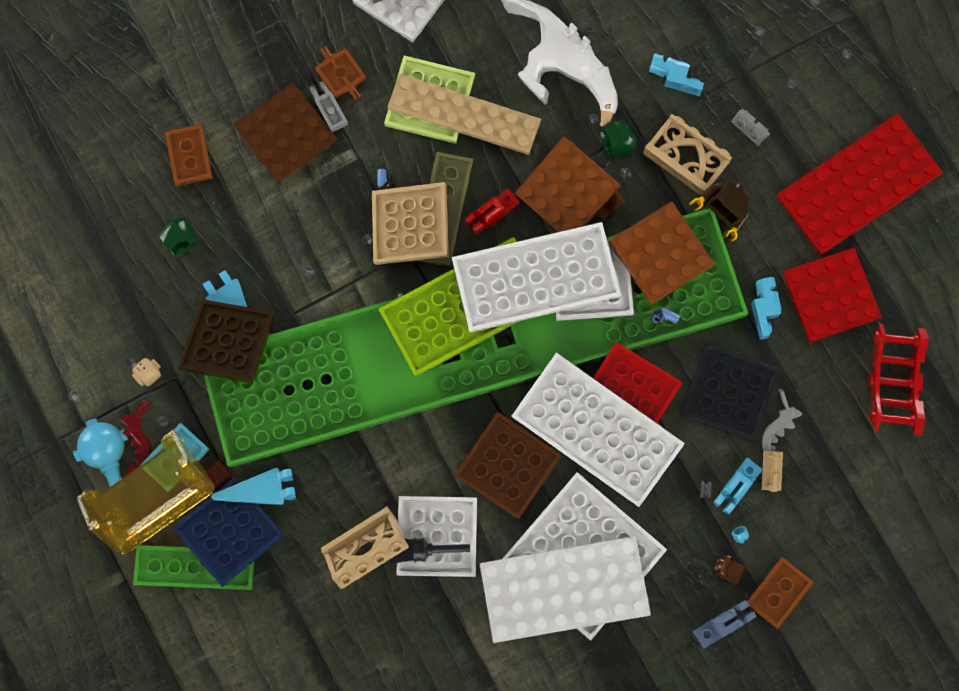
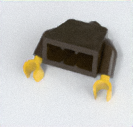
M729 181L725 185L723 183L712 184L700 194V198H695L689 204L697 202L698 208L694 210L697 211L703 207V202L706 201L705 205L732 228L723 233V238L727 237L729 233L731 234L729 241L737 239V230L740 231L749 218L747 206L749 198L742 192L743 188L739 183L733 184Z

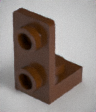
M728 555L717 559L713 569L716 571L715 576L737 585L745 566L730 560L731 556Z

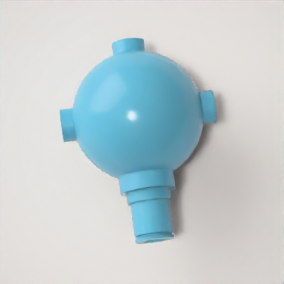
M91 419L86 422L87 427L79 435L77 450L73 451L74 457L77 462L82 460L88 466L100 469L101 474H104L111 489L120 487L124 482L119 473L120 465L118 461L124 452V441L129 440V438L123 435L124 429L119 431L109 423Z

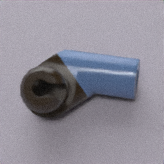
M378 169V187L381 190L396 188L394 182L391 183L387 180L386 169Z

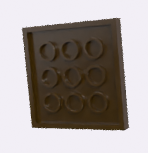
M201 299L178 365L179 370L253 384L271 331L275 313Z

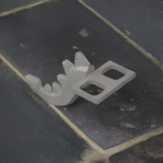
M781 388L778 390L785 409L780 410L779 418L765 429L762 436L763 451H774L776 447L772 446L771 443L778 442L775 435L783 437L785 428L794 429L795 425L792 419L802 415L799 410L788 406L784 391Z

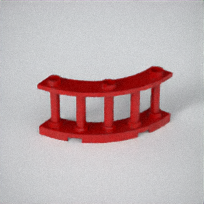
M879 324L878 331L874 332L873 342L875 343L872 374H869L868 385H871L870 423H873L874 431L879 430L880 422L908 424L909 427H912L914 435L922 436L926 418L923 401H919V392L923 390V374H919L920 362L925 361L929 340L926 329L918 328L917 334L913 335V337L890 335L885 333L883 324ZM884 342L912 344L914 347L913 355L909 358L882 355ZM881 363L908 365L911 368L910 378L906 380L880 377ZM880 385L907 387L909 389L908 400L880 398ZM881 405L907 408V410H910V417L882 414Z

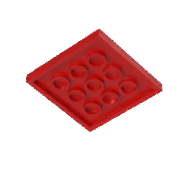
M855 248L782 272L809 343L882 318Z
M615 342L593 378L656 423L659 422L683 383L618 342Z

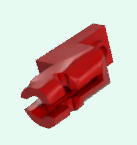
M506 189L498 197H493L465 219V223L470 227L478 222L473 226V233L477 235L488 226L492 227L520 205V201L509 189Z

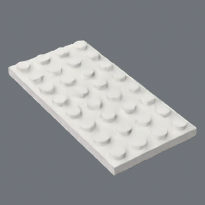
M602 222L452 257L470 333L621 297Z
M558 353L551 359L512 415L514 419L638 507H640L685 444Z
M636 536L480 563L493 643L651 615Z

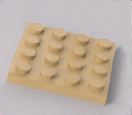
M445 182L372 191L373 263L375 265L449 257L447 188Z

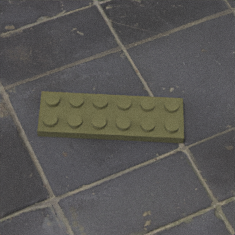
M436 152L430 184L441 182L446 184L449 257L415 261L451 267L473 165L472 158Z

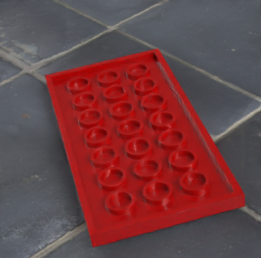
M897 113L779 192L776 197L821 256L940 176L943 172Z

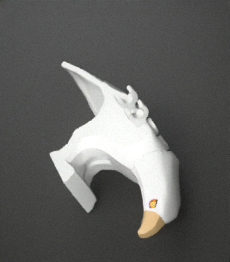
M501 0L508 13L523 15L540 22L541 42L529 52L527 66L518 73L521 81L546 105L549 92L540 84L541 76L548 71L559 72L585 85L593 93L601 109L600 126L603 127L609 124L618 107V95L610 76L609 68L605 67L594 55L595 53L589 45L591 41L586 36L581 40L577 32L578 28L573 23H570L568 28L546 7L529 0Z

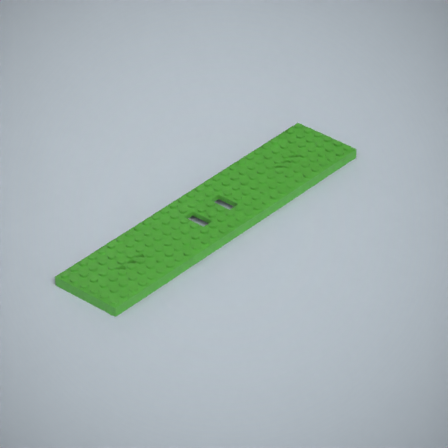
M708 208L682 216L715 265L653 305L649 303L643 292L637 294L633 291V287L637 284L630 275L634 314L631 316L556 321L555 312L521 320L510 326L516 344L498 349L493 335L459 353L461 360L444 365L440 363L416 377L379 312V308L396 299L269 335L253 384L204 375L227 466L232 468L539 378L556 353L577 367L606 358L615 342L632 351L745 318L748 315V311L715 213ZM616 235L611 236V237H607L606 239H607V240H610V239H612L613 237H615ZM667 308L679 314L680 318L676 324L669 320L656 324L652 322L651 315L657 310ZM324 375L332 377L330 384H322L321 379ZM307 380L313 382V387L310 390L303 389V383ZM287 386L295 388L294 393L290 396L284 393Z

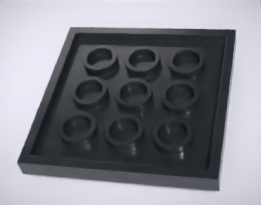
M706 343L681 415L754 442L780 369Z

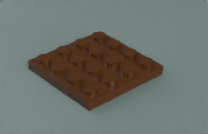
M294 83L288 85L233 125L277 184L338 141Z
M497 412L454 474V477L519 520L562 454Z

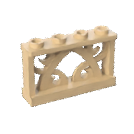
M671 114L653 139L646 145L643 152L644 155L699 195L714 184L732 159L728 151L718 148L713 140L703 137L695 127H689L681 117L674 116L673 114ZM670 128H675L680 134L675 135L672 133L673 140L671 141L667 136V131ZM663 136L666 143L657 148L655 144ZM695 146L699 163L688 162L683 166L680 165V153L677 147ZM670 149L674 151L676 155L675 158H671L668 156L669 153H673ZM714 156L720 161V165L717 168L706 167V164L712 165L715 163L710 160V157ZM689 167H696V168H694V171H695L694 173H691L690 171H688V168H689ZM705 171L714 173L707 184L702 181Z
M386 507L321 547V551L325 556L332 579L340 589H343L409 546L401 532L396 517ZM375 542L367 553L359 556L355 555L364 544Z

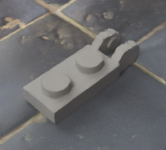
M320 82V87L325 93L321 96L317 94L318 92L314 86L310 87L315 103L331 132L348 125L343 112L332 92L328 90L325 82Z

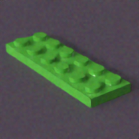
M136 546L133 585L253 590L254 562L222 588L188 547Z

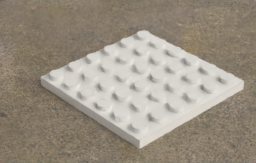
M576 473L503 559L636 536L643 577H645L667 549L579 473ZM604 624L577 629L591 641Z

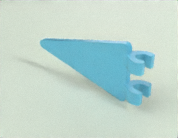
M226 270L219 274L225 283L223 287L215 290L210 281L203 284L209 294L206 300L247 307L239 280H231Z
M274 468L212 494V500L283 505L284 500L296 499L294 487L282 490L281 482L293 481L291 469L279 471L278 468Z

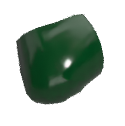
M623 120L604 127V131L599 133L610 157L629 154L636 150L637 138Z
M184 217L170 221L159 234L160 239L175 258L197 245L193 226Z

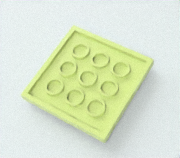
M403 56L399 74L469 96L475 79V73L408 56ZM388 110L384 122L386 127L455 144L459 136V132Z

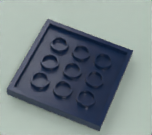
M233 478L217 492L238 484V481ZM212 497L173 527L177 535L222 588L284 537V534L257 503L214 501Z

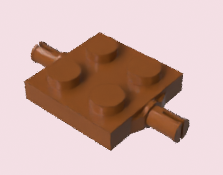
M324 46V49L322 47L320 51L325 56V60L316 66L315 70L332 92L335 99L347 92H350L354 100H357V97L359 99L361 95L357 91L356 86L366 80V76L348 50L344 48L338 53L331 54L327 46Z

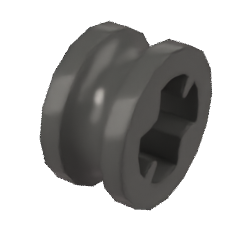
M704 480L700 481V498H703V496L711 497V481L707 483Z

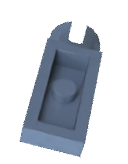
M744 600L692 631L703 649L756 618L754 611H750L742 617L738 616L739 611L750 606L749 603Z

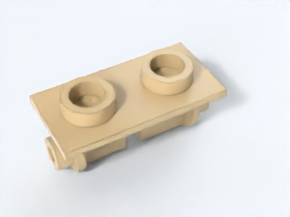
M763 451L761 490L781 491L783 452Z

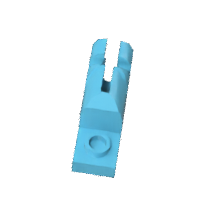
M654 53L649 72L660 77L666 76L665 87L700 96L704 83L696 78H686L689 64L672 59L671 57H668V60L664 62L663 55Z
M774 277L760 279L756 282L757 298L759 297V299H754L751 306L759 340L767 339L770 336L772 327L770 321L767 322V320L777 318L782 310L778 292L771 291L776 287Z
M746 458L713 503L718 507L725 499L728 500V504L723 509V512L730 514L761 473L762 468L749 458Z

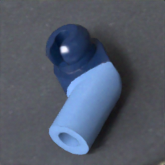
M667 308L657 310L651 315L652 322L656 324L665 320L676 324L680 318L679 314Z

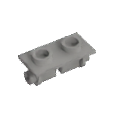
M739 110L731 122L759 146L770 135L769 129H766L760 122L755 124L754 121L756 119L747 110Z

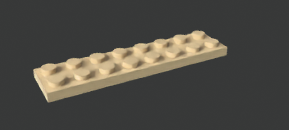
M399 74L388 104V110L527 155L530 154L541 122L540 118L403 74Z

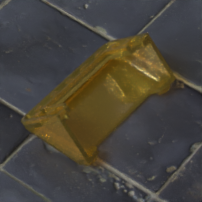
M174 429L161 439L164 450L103 493L93 489L87 490L76 498L89 530L119 554L128 553L136 548L137 545L143 543L205 499L215 489L209 475Z

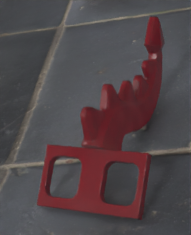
M144 399L133 415L129 414L120 417V420L128 426L123 431V435L132 436L130 444L132 446L139 445L135 449V453L141 455L134 458L137 462L136 464H130L127 468L126 474L128 475L138 474L139 469L142 468L140 465L151 453L150 441L141 429L142 421L140 419L151 404Z

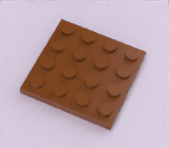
M564 136L515 194L554 229L562 232L586 226L621 185Z
M670 202L608 241L651 305L715 265L673 202Z

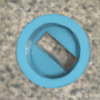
M740 526L732 531V536L737 543L743 544L744 540H748L749 533L746 527Z

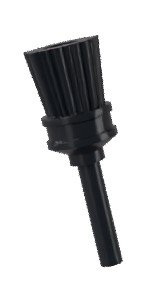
M425 537L405 539L409 547L392 557L390 562L391 564L414 561V563L417 561L426 562L428 556H433V553L470 552V544L432 545V543L427 542Z

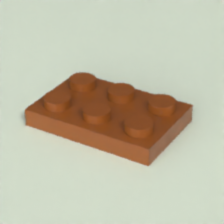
M202 124L165 132L176 186L213 179Z
M781 557L747 602L752 610L774 628L778 629L814 582Z

